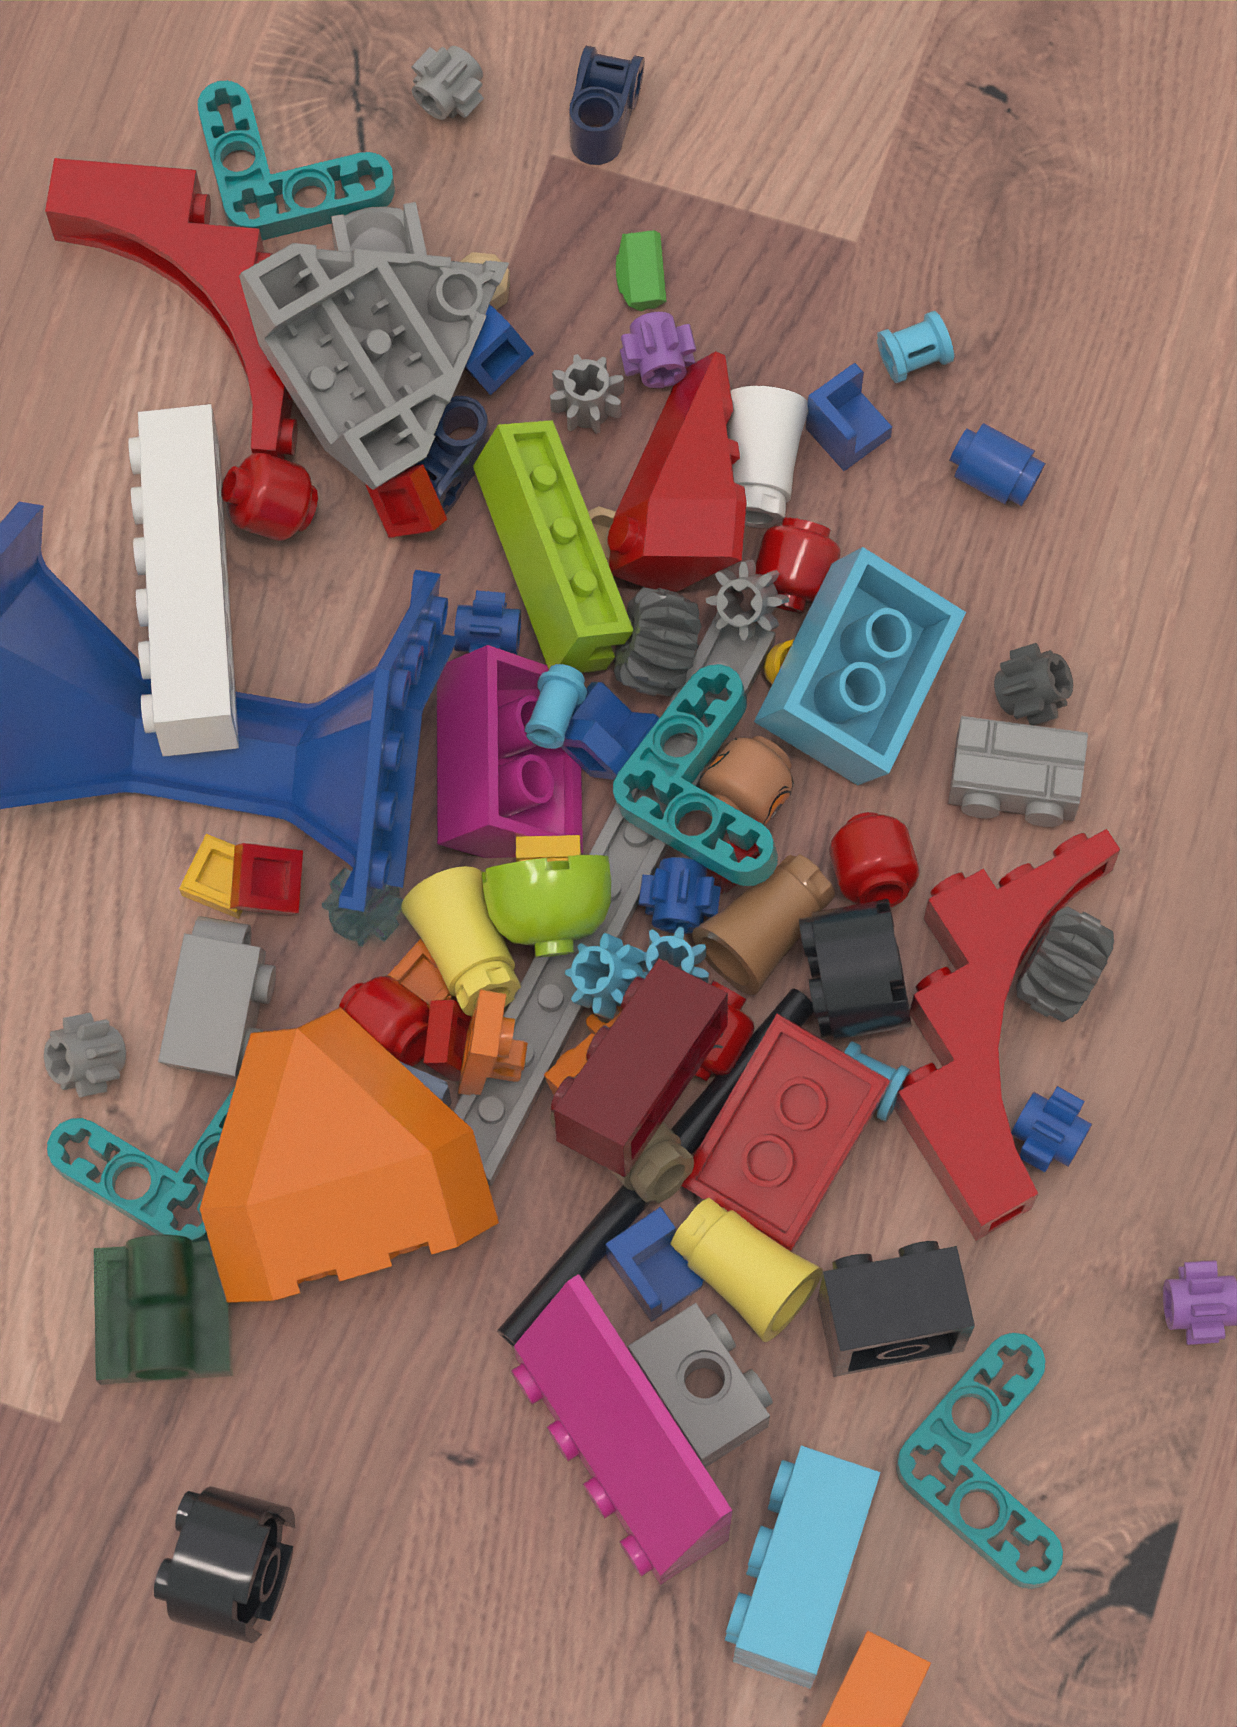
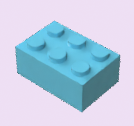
M861 547L831 564L754 722L856 785L889 774L966 612L869 550Z
M802 1445L795 1464L782 1459L767 1509L779 1513L774 1530L764 1526L759 1528L746 1573L748 1576L757 1578V1582L752 1596L738 1593L726 1630L725 1641L736 1644L733 1657L734 1663L811 1689L881 1472Z

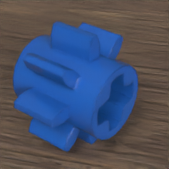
M476 590L473 606L458 605L454 636L459 638L454 650L470 653L489 645L518 655L521 636V609L507 608V603H505L506 593Z
M679 857L665 858L660 861L659 868H656L655 876L642 875L638 905L646 907L645 914L653 915L652 925L655 928L675 933L679 927H683L684 934H692L693 930L700 923H703L704 916L713 917L718 913L721 887L714 885L715 878L706 877L707 867L695 860Z
M1059 1086L1056 1087L1049 1099L1033 1092L1011 1131L1012 1136L1025 1142L1020 1150V1158L1043 1172L1047 1171L1053 1159L1069 1167L1092 1126V1123L1078 1116L1085 1101Z

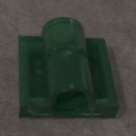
M149 1235L130 1239L122 1247L94 1248L96 1381L100 1385L233 1376L231 1302L227 1303L209 1241L193 1242L188 1237L178 1235Z

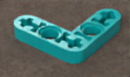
M226 80L214 82L200 93L198 113L229 226L260 229L263 241L332 224L331 216L342 214L345 216L367 207H387L392 202L395 194L392 167L388 160L373 152L356 153L270 174L250 97L246 90L238 83ZM222 104L230 105L236 130L225 133L218 106ZM236 150L248 151L255 156L253 164L244 171L234 172L228 170L222 163L229 153ZM371 175L376 188L365 191L359 177ZM341 180L342 190L345 198L337 199L334 183ZM306 186L319 187L327 194L325 200L313 208L301 207L293 199L295 194ZM283 194L286 212L279 214L275 196ZM256 203L260 217L249 219L245 212V205Z
M722 664L708 665L699 669L691 676L618 772L613 782V795L621 815L629 823L727 880L741 886H755L766 881L774 873L778 864V853L770 831L762 823L692 784L740 721L747 708V696L739 674L731 667ZM726 688L729 699L726 702L721 699H715L708 707L705 694L710 692L718 695ZM703 715H705L708 727H705L700 721ZM689 733L697 738L695 749L683 757H672L663 751L666 741L675 734ZM652 784L657 799L667 805L664 816L659 803L645 796L639 798L635 803L631 792L635 788L645 791ZM701 810L712 816L710 827L702 834L688 836L678 830L679 821L686 813ZM726 830L731 843L744 850L750 849L755 843L760 856L757 859L746 856L738 863L734 848L723 841Z
M234 1088L178 1172L173 1171L96 1123L84 1118H71L60 1123L51 1132L48 1139L47 1154L56 1171L74 1185L173 1245L181 1248L199 1247L209 1241L203 1221L198 1227L186 1224L179 1231L176 1230L178 1221L172 1212L177 1206L188 1209L199 1195L196 1185L189 1184L194 1177H198L201 1183L206 1186L210 1174L206 1170V1159L208 1154L218 1147ZM86 1136L90 1137L88 1145L93 1153L107 1162L99 1183L93 1181L101 1174L94 1164L80 1157L74 1160L72 1165L68 1164L70 1156L64 1149V1146L69 1140L80 1143ZM113 1150L117 1151L118 1154L110 1160L111 1152ZM129 1167H141L146 1169L151 1175V1185L148 1191L142 1197L134 1200L121 1198L115 1191V1182L118 1175ZM200 1201V1203L198 1204V1207H197V1211H198L199 1215L201 1216L200 1209H199V1208H200V1205H201V1201Z
M1009 1333L1001 1335L991 1343L907 1439L897 1457L896 1471L900 1483L913 1497L1006 1579L1020 1588L1035 1589L1046 1585L1058 1573L1063 1561L1061 1542L1048 1526L973 1462L982 1449L1035 1390L1045 1372L1046 1360L1043 1350L1038 1343L1025 1334ZM1003 1351L1006 1355L1012 1357L1018 1351H1021L1028 1357L1024 1369L1030 1377L1026 1380L1018 1374L1011 1377L999 1393L1001 1396L1011 1400L1007 1406H1003L992 1389L975 1382L974 1379L981 1374L987 1384L990 1385L1004 1364L998 1354ZM973 1397L982 1401L987 1406L990 1414L988 1426L977 1433H967L959 1429L952 1418V1407L958 1400ZM933 1449L939 1452L942 1459L938 1468L952 1482L958 1470H961L970 1478L956 1488L947 1506L936 1498L945 1491L946 1486L930 1474L924 1477L922 1481L915 1478L912 1474L916 1465L915 1459L911 1456L914 1451H918L924 1456ZM983 1492L991 1496L996 1502L998 1517L992 1526L985 1529H976L965 1523L959 1509L962 1498L967 1494ZM1010 1515L1021 1522V1525L1016 1527L1011 1533L1026 1546H1030L1035 1540H1038L1046 1547L1041 1557L1048 1566L1044 1572L1035 1566L1029 1568L1026 1573L1020 1570L1016 1562L1021 1554L1006 1539L999 1552L988 1544L989 1541L993 1540L1003 1531Z

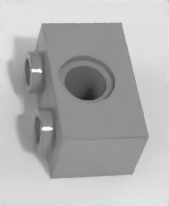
M697 1303L630 1344L628 1350L706 1468L768 1428L770 1415L765 1408L771 1405L773 1401L758 1375L752 1369L742 1374L729 1354V1351L734 1349L736 1344L722 1320L715 1313L706 1318ZM701 1368L711 1369L721 1377L723 1388L711 1398H698L692 1395L685 1385V1380L691 1372Z

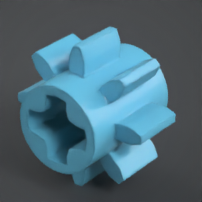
M679 927L675 931L674 936L660 937L655 930L649 931L650 946L647 952H644L642 960L638 963L642 970H646L644 975L647 976L660 958L664 961L667 960L669 964L675 967L681 966V970L709 983V973L703 968L694 967V965L699 964L706 957L705 944H698L691 948L684 940L683 927Z
M603 933L600 939V946L589 947L582 943L577 946L579 953L575 957L571 968L565 970V975L571 977L574 986L578 989L571 998L574 1003L586 1008L592 1007L594 1014L607 1019H613L616 1013V1006H621L625 992L631 982L637 976L646 977L641 966L638 964L645 953L643 950L629 944L623 946L621 939Z

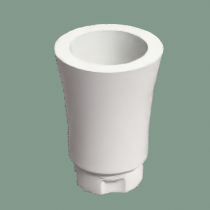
M769 386L740 387L730 391L733 412L727 422L728 438L738 442L740 459L732 465L734 483L745 488L747 501L745 525L755 528H769L775 524L782 523L786 514V503L791 499L794 467L800 437L808 414V401L795 392Z

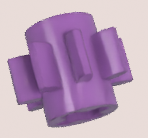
M651 312L644 314L631 323V334H623L621 336L623 348L620 349L626 376L640 373L642 383L647 387L664 388L674 385L686 376L685 366L695 363L693 352L696 351V346L690 324L676 327L674 318L669 313Z
M1216 1260L1184 1262V1267L1178 1268L1179 1279H1166L1164 1282L1163 1306L1167 1326L1170 1330L1186 1329L1187 1345L1219 1343V1339H1225L1224 1326H1237L1236 1278L1233 1275L1218 1276Z

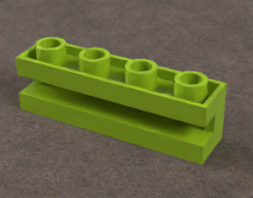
M550 420L499 424L474 463L473 468L547 667L549 669L553 665L564 664L577 669L581 673L606 670L615 658L611 646L625 644L634 630L554 422Z

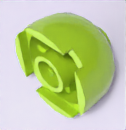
M575 855L568 856V861L547 862V858L532 859L489 867L485 869V872H482L484 898L489 918L502 936L512 943L534 945L537 958L573 954V941L594 934L604 923L611 904L612 882L609 856Z

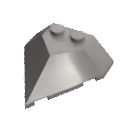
M292 243L241 272L239 278L258 344L324 450L374 490L427 457L435 438L436 428L446 405L451 401L486 319V311L497 286L503 279L509 263L485 261L483 264L451 261V257L354 249L352 252L316 249V245Z

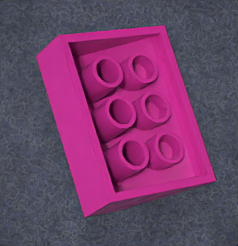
M578 1274L565 1283L514 1345L516 1359L520 1365L512 1369L511 1373L532 1405L542 1399L556 1421L547 1426V1429L565 1459L570 1461L574 1457L579 1456L592 1478L583 1483V1486L602 1517L605 1519L615 1513L625 1528L628 1536L619 1542L641 1577L652 1571L661 1585L729 1541L732 1509L591 1291Z

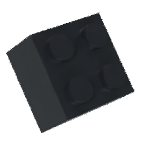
M923 1241L900 1248L898 1250L899 1257L873 1262L871 1254H855L833 1261V1270L823 1271L817 1301L834 1377L964 1352L975 1323L957 1246L939 1249L937 1241Z

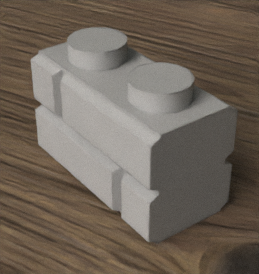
M961 716L955 744L948 804L962 806L961 810L963 813L976 818H994L999 815L1000 811L1025 814L1027 822L1043 827L1059 826L1063 823V820L1074 821L1081 799L1088 733Z

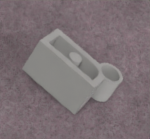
M198 916L192 935L184 933L158 1062L173 1068L233 1079L238 1078L250 1034L253 1032H263L262 1029L256 1028L260 1003H270L276 981V966L265 964L266 951L261 947L251 946L252 933L250 925Z

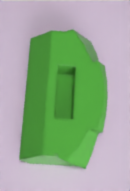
M655 230L623 234L619 254L616 255V278L619 293L623 294L629 307L639 311L654 309L666 302L661 235Z

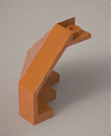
M341 1007L298 1028L253 1032L250 1034L199 1208L227 1303L275 1301L299 1294V1284L304 1281H313L328 1275H338L339 1282L391 1267V1259L400 1254L415 1251L423 1246H429L431 1255L456 1248L499 1223L473 1129Z

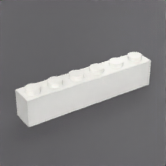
M208 404L138 412L139 437L129 438L128 444L133 475L141 474V487L131 488V503L135 524H143L144 537L133 539L137 574L146 575V589H136L140 627L148 626L149 641L138 643L143 680L151 679L152 694L141 695L145 733L156 732L163 757L239 748L224 506L221 497L220 444L212 406Z

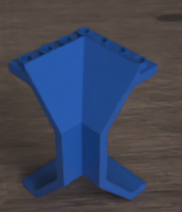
M20 501L0 522V809L131 792L275 817L292 823L353 868L339 897L340 908L364 912L375 889L384 890L386 885L403 888L422 713L459 638L443 634L448 612V598L438 597L441 574L415 570L410 607L378 666L316 703H299L235 691L239 748L163 757L156 732L145 733L142 719L141 695L152 694L151 679L143 680L139 659L45 564L41 551L44 506Z

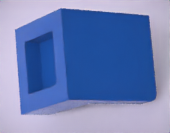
M853 363L808 395L806 430L843 471L891 438L892 433L890 423L861 392L864 372L856 363Z
M591 682L586 688L587 695L582 704L576 705L565 733V741L561 748L590 777L615 780L618 772L659 720V717L656 714L632 712L604 683Z
M661 1207L606 1243L608 1261L651 1322L700 1290L703 1286V1279L688 1268V1261L671 1246L676 1228Z

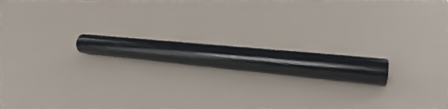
M792 988L752 1034L732 1071L726 1075H717L671 1128L680 1138L681 1146L691 1155L703 1142L776 1014H781L802 1027L814 1013L812 1001L807 996ZM622 1185L497 1330L499 1335L514 1347L565 1283L578 1274L584 1281L606 1255V1243L628 1229L652 1201L645 1202L635 1191L628 1190Z

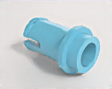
M556 664L539 677L537 684L540 694L530 721L524 729V732H527L526 737L534 744L548 749H556L563 745L565 733L576 705L582 704L587 695V689L584 685L585 678L577 669L564 664Z

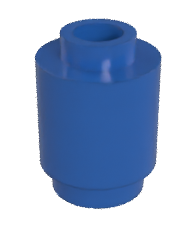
M985 423L981 425L977 433L966 428L949 461L958 465L954 478L1004 505L1010 500L1021 507L1027 500L1046 464L1033 457L1035 450Z

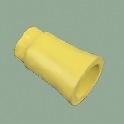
M467 866L450 868L424 879L412 888L402 902V913L424 942L439 968L450 994L457 998L465 1015L472 1016L480 990L506 994L505 1006L515 999V993L521 988V985L514 973L515 962L503 936L489 918L484 898L481 870Z
M710 1198L703 1200L693 1209L688 1218L679 1226L671 1241V1246L688 1261V1268L714 1288L745 1319L763 1342H768L776 1337L793 1320L814 1292L823 1273L821 1267L787 1250L752 1226L734 1210L728 1212Z

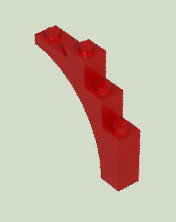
M54 158L45 212L55 241L100 248L141 263L176 284L213 318L236 351L247 377L253 404L252 454L266 453L284 459L285 455L294 456L297 445L298 424L297 419H290L293 399L258 344L239 278L241 272L273 255L272 253L264 252L260 229L210 225V195L202 194L196 170Z
M1107 829L1089 839L1085 833L1069 838L1053 851L1055 858L1035 869L1031 863H1026L1006 874L998 883L999 889H996L983 868L967 878L962 872L953 874L938 883L930 892L932 897L928 899L924 920L956 971L952 973L949 967H943L923 978L915 987L918 992L913 994L910 1015L942 1067L937 1069L934 1063H929L906 1076L902 1084L903 1089L898 1092L894 1110L976 1241L1031 1210L1038 1196V1192L1015 1148L1002 1101L998 1048L1004 1005L1016 971L1040 932L1049 924L1052 916L1057 911L1063 909L1075 896L1113 871L1120 848Z

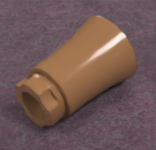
M790 854L775 868L774 873L766 881L751 886L722 911L696 927L692 932L695 945L705 944V960L729 984L746 994L756 995L777 964L801 937L799 919L811 917L812 912L821 911L834 899L835 891L833 885L811 860L801 854L797 856Z

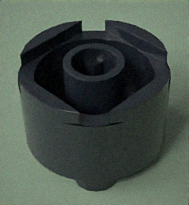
M889 899L812 912L811 917L799 919L805 957H808L809 968L813 978L809 979L811 999L815 1018H818L822 1038L833 1036L834 1040L912 1027Z
M213 1486L207 1487L201 1494L187 1491L179 1504L176 1514L175 1528L176 1531L180 1532L173 1559L165 1558L163 1560L154 1584L155 1599L166 1601L169 1618L174 1622L249 1643L256 1642L262 1634L252 1627L258 1618L271 1621L287 1580L293 1546L281 1543L283 1525L295 1528L293 1510L287 1506Z

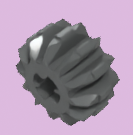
M643 587L628 602L627 614L634 632L625 644L616 645L615 658L613 659L615 664L614 673L617 681L632 689H636V692L651 696L658 694L670 697L677 688H680L685 683L687 671L693 667V657L696 649L699 647L697 644L698 634L702 627L700 619H698L700 613L697 603L684 598L682 595H678L676 592L662 588L654 590Z
M1068 906L1057 911L1043 930L1017 979V997L1030 1004L1031 1009L1045 1017L1050 1015L1061 1022L1074 1017L1079 1012L1083 1003L1087 1001L1090 992L1107 965V960L1114 949L1113 931L1101 925L1099 919L1084 911L1081 914Z

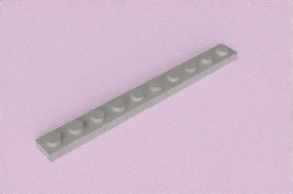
M717 611L693 657V667L688 669L685 683L676 689L667 708L691 676L699 669L708 665L722 664L731 667L739 674L747 696L764 665L766 655L775 644L776 633L755 624L756 632L754 637L748 640H741L739 626L729 625L719 630L715 627L717 621L721 618ZM726 688L718 695L710 692L705 694L708 707L715 699H721L725 702L729 699ZM703 715L700 721L705 727H708L705 715ZM689 733L675 734L666 741L663 751L672 757H683L695 749L697 738ZM720 747L709 760V762L706 764V766L703 768V770L700 772V774L697 776V778L694 780V782L692 783L693 785L700 788V776L702 772L706 769V767L711 763V761L716 757ZM652 784L645 791L635 788L631 792L635 803L642 796L659 803L664 816L667 805L657 799ZM617 802L589 854L609 856L612 882L611 904L604 923L594 934L573 941V954L541 958L535 956L520 984L521 988L516 992L515 999L510 1003L503 1016L515 1019L513 1039L528 1043L525 1066L521 1072L520 1081L513 1082L487 1077L481 1095L471 1094L470 1096L462 1094L454 1109V1112L473 1129L488 1185L491 1186L546 1083L544 1074L556 1064L585 1008L571 1000L574 992L578 989L574 986L571 977L565 975V970L571 968L575 957L579 953L577 946L580 943L589 947L600 946V939L603 933L621 939L638 906L642 875L655 874L656 868H658L669 845L629 823L621 815ZM684 816L680 819L679 824H678V828H679V826H680V824H681V822H682Z

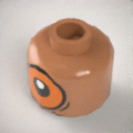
M754 736L752 738L736 737L721 749L702 772L699 787L749 817L757 819L765 826L792 793L794 785L790 771L792 764L786 753L767 738L762 736Z

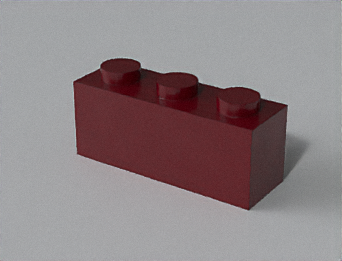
M660 958L645 978L637 976L631 982L621 1003L622 1012L611 1028L604 1025L597 1031L588 1047L586 1064L576 1078L568 1076L563 1080L551 1103V1111L554 1113L556 1141L624 1178L728 1026V993Z

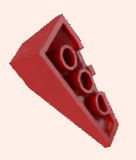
M716 351L686 368V376L680 382L674 384L618 506L607 538L610 549L609 568L615 577L654 590L662 588L678 592L742 561L747 501L744 486L734 483L732 465L740 459L738 442L729 439L727 435L726 424L733 412L726 356Z

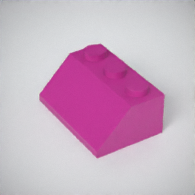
M489 645L446 663L437 681L438 845L483 858L516 857V837L580 835L581 853H583L581 767L561 747L556 749L540 747L531 742L526 737L527 732H524L540 694L537 684L538 679L542 673L549 671L547 665Z

